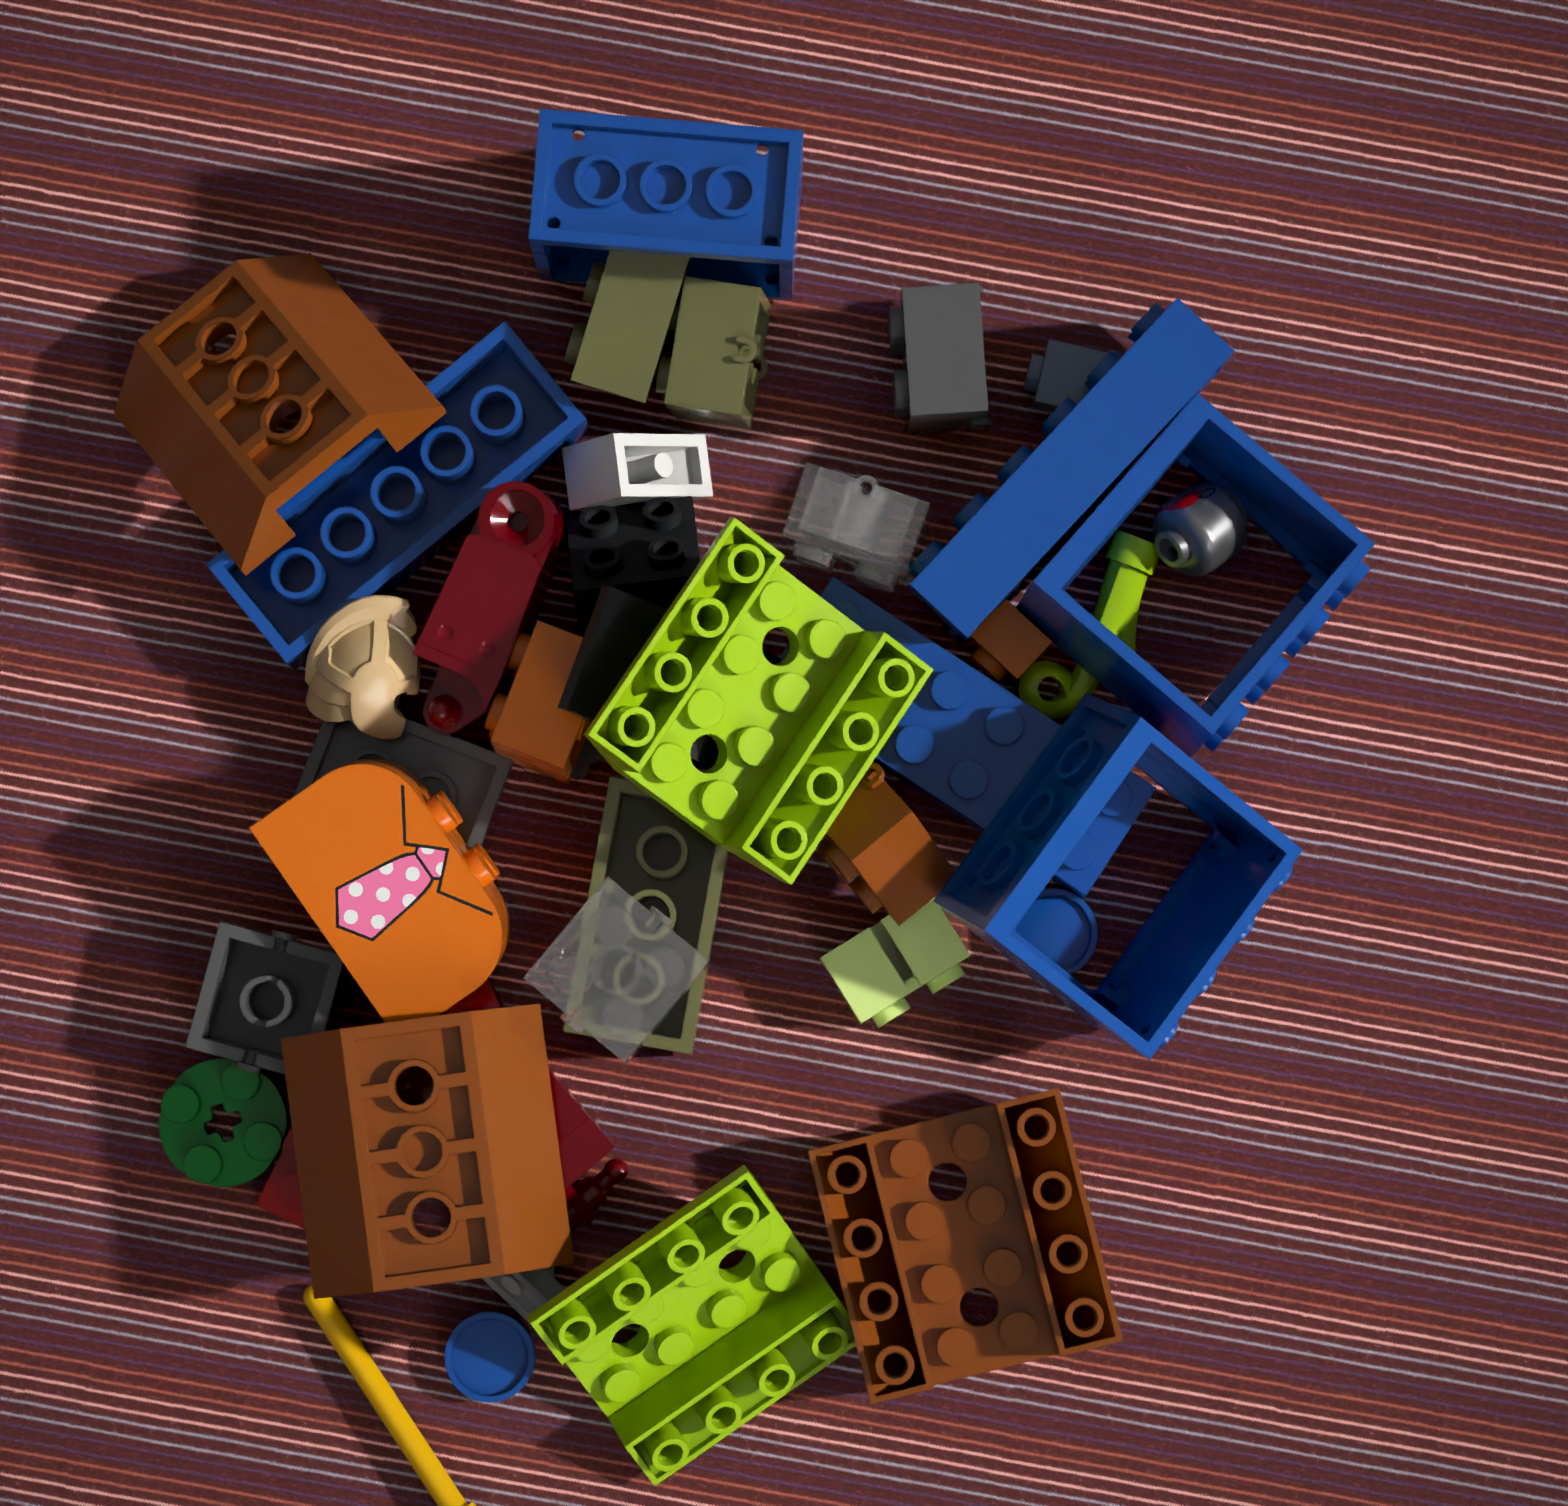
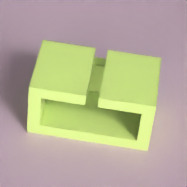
M935 897L900 926L888 915L880 920L881 922L865 929L820 957V961L860 1025L872 1018L877 1027L880 1028L911 1008L905 999L910 993L927 984L932 994L965 975L959 963L971 955L942 908L933 902Z

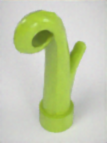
M1116 530L1105 556L1109 563L1092 616L1136 652V628L1140 601L1148 576H1153L1160 557L1156 552L1155 544ZM1047 660L1038 661L1021 676L1018 694L1021 700L1047 717L1059 719L1070 715L1086 693L1092 695L1099 682L1077 663L1071 675L1067 669L1058 663ZM1046 677L1054 679L1060 691L1058 696L1050 700L1042 699L1038 692L1040 681Z

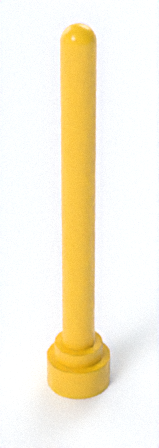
M312 1285L308 1286L303 1293L304 1303L438 1506H477L474 1501L467 1504L333 1298L314 1299Z

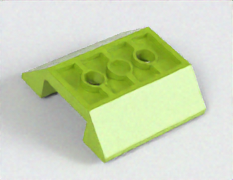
M730 517L584 735L614 770L713 843L778 880L792 885L934 669L887 633L865 631L782 568L779 564L784 558V554L738 519ZM777 627L788 637L789 652L781 663L773 665L765 658L762 643L765 635ZM709 735L717 744L718 759L711 769L701 772L696 769L691 761V748L700 736Z
M745 1165L739 1167L526 1316L529 1323L561 1365L564 1363L568 1365L601 1408L626 1450L654 1486L664 1481L856 1346L847 1309ZM739 1249L746 1250L743 1260L738 1265L729 1269L719 1268L721 1260L728 1253ZM630 1324L640 1325L637 1334L629 1341L623 1343L612 1342L615 1334L624 1326Z

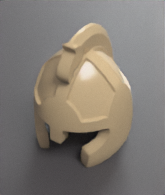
M388 595L364 596L347 603L323 623L310 646L305 664V681L309 685L305 698L306 706L314 716L325 722L350 720L363 733L379 739H394L401 736L406 719L400 709L397 708L400 694L418 695L420 684L419 656L413 654L416 645L412 638L417 632V626L414 616L408 609L410 606L409 599Z

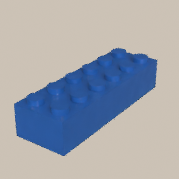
M1176 298L1167 309L1156 302L1131 329L1132 332L1128 338L1134 344L1122 357L1112 349L1086 377L1088 380L1084 384L1090 389L1089 393L1078 404L1070 397H1067L1042 424L1041 432L1047 438L1033 452L1025 444L1021 446L999 470L997 478L1003 485L988 500L979 492L955 517L953 525L959 532L944 547L935 539L909 567L911 569L909 572L916 577L910 583V592L965 643L969 641L983 621L1011 596L1162 434L1196 393L1199 394L1231 358L1235 350L1179 298Z
M506 321L425 385L447 411L445 415L398 453L377 429L374 430L279 507L276 511L296 536L248 575H244L225 550H222L206 563L210 571L294 671L306 662L307 654L316 633L334 612L347 603L364 596L388 595L475 524L480 505L488 492L502 483L511 481L525 483L560 455L563 447L572 445L589 431L587 420Z
M832 577L820 597L865 631L887 633L934 669L873 763H878L885 771L983 834L1056 735L1061 725L843 582ZM789 644L787 645V647L785 648V650L783 651V653H782L781 656L779 657V658H781L780 663H781V662L787 657V655H788V652H789ZM1130 771L1051 879L1081 899L1084 898L1156 790V787Z

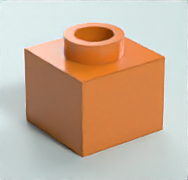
M1007 599L983 621L968 641L976 649L970 658L986 675L997 683L1005 676L1014 685L1052 644V641Z

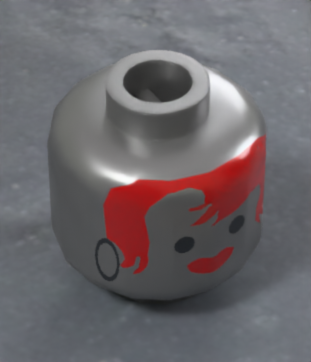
M1200 482L1187 488L1161 505L1153 518L1156 552L1165 564L1185 575L1200 577L1213 571L1238 554L1246 542L1247 513L1244 505L1233 492L1212 483Z

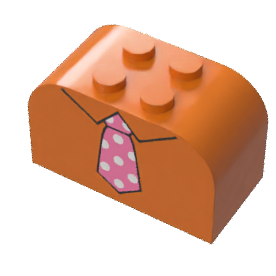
M363 758L344 764L324 775L249 827V829L385 1023L438 1016L480 987L493 972L505 953L510 936L509 911L502 894L493 882L500 875V872L479 843L470 849L467 847V843L456 829L463 822V819L442 790L432 795L425 783L412 770L400 763L383 758Z

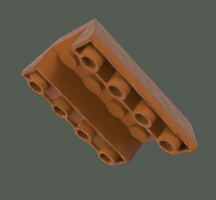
M311 253L236 260L139 338L136 342L114 413L246 576L296 536L276 511L279 507L374 430L377 429L398 453L445 415L447 411ZM228 335H236L234 344L229 350L222 354L211 355L217 341ZM301 412L300 421L292 430L280 434L276 433L277 425L285 416Z
M540 1004L460 1012L336 1029L281 1039L314 1299L390 1291L574 1264ZM412 1066H419L425 1069L431 1075L434 1083L430 1098L419 1105L405 1103L398 1096L396 1090L398 1076L403 1070ZM426 1198H437L443 1201L450 1210L451 1221L447 1230L436 1237L423 1235L414 1225V1209L420 1201Z
M1059 1088L808 1151L871 1404L934 1389V1385L1057 1354L1062 1357L1123 1341ZM939 1164H955L965 1174L966 1185L964 1191L953 1200L944 1201L938 1199L930 1191L928 1184L929 1175ZM974 1288L989 1290L997 1301V1311L994 1318L984 1325L968 1323L960 1312L962 1297Z

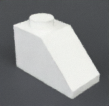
M612 433L562 448L570 511H580L600 505L610 507L648 502L661 497L679 498L692 496L693 500L713 497L705 434Z

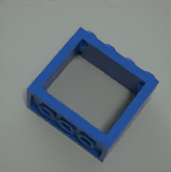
M540 109L528 237L540 280L587 284L593 263L596 264L597 261L606 263L609 251L611 250L692 257L687 274L688 277L760 287L767 299L792 301L803 179V130ZM577 130L585 133L584 138L580 141L574 140L572 137L573 133ZM759 146H766L769 152L765 156H760L757 154L756 149Z
M1196 393L1035 578L1016 608L1058 648L1133 712L1142 717L1191 758L1202 745L1213 752L1243 720L1250 710L1240 702L1245 698L1253 705L1290 664L1281 654L1285 651L1293 658L1329 619L1331 615L1322 606L1325 605L1333 612L1364 578L1371 568L1362 559L1375 543L1206 399ZM1176 462L1184 469L1188 468L1205 483H1212L1233 492L1244 505L1247 519L1304 566L1302 569L1311 576L1201 707L1195 701L1189 699L1065 592V589Z
M1086 693L933 902L1092 1026L1150 1060L1157 1049L1163 1047L1172 1039L1178 1027V1020L1195 997L1201 995L1210 987L1215 979L1217 967L1233 945L1242 941L1251 931L1255 915L1271 893L1281 888L1289 879L1293 863L1303 850L1142 717ZM1135 765L1210 826L1213 831L1097 989L1089 990L1016 933L1014 928Z

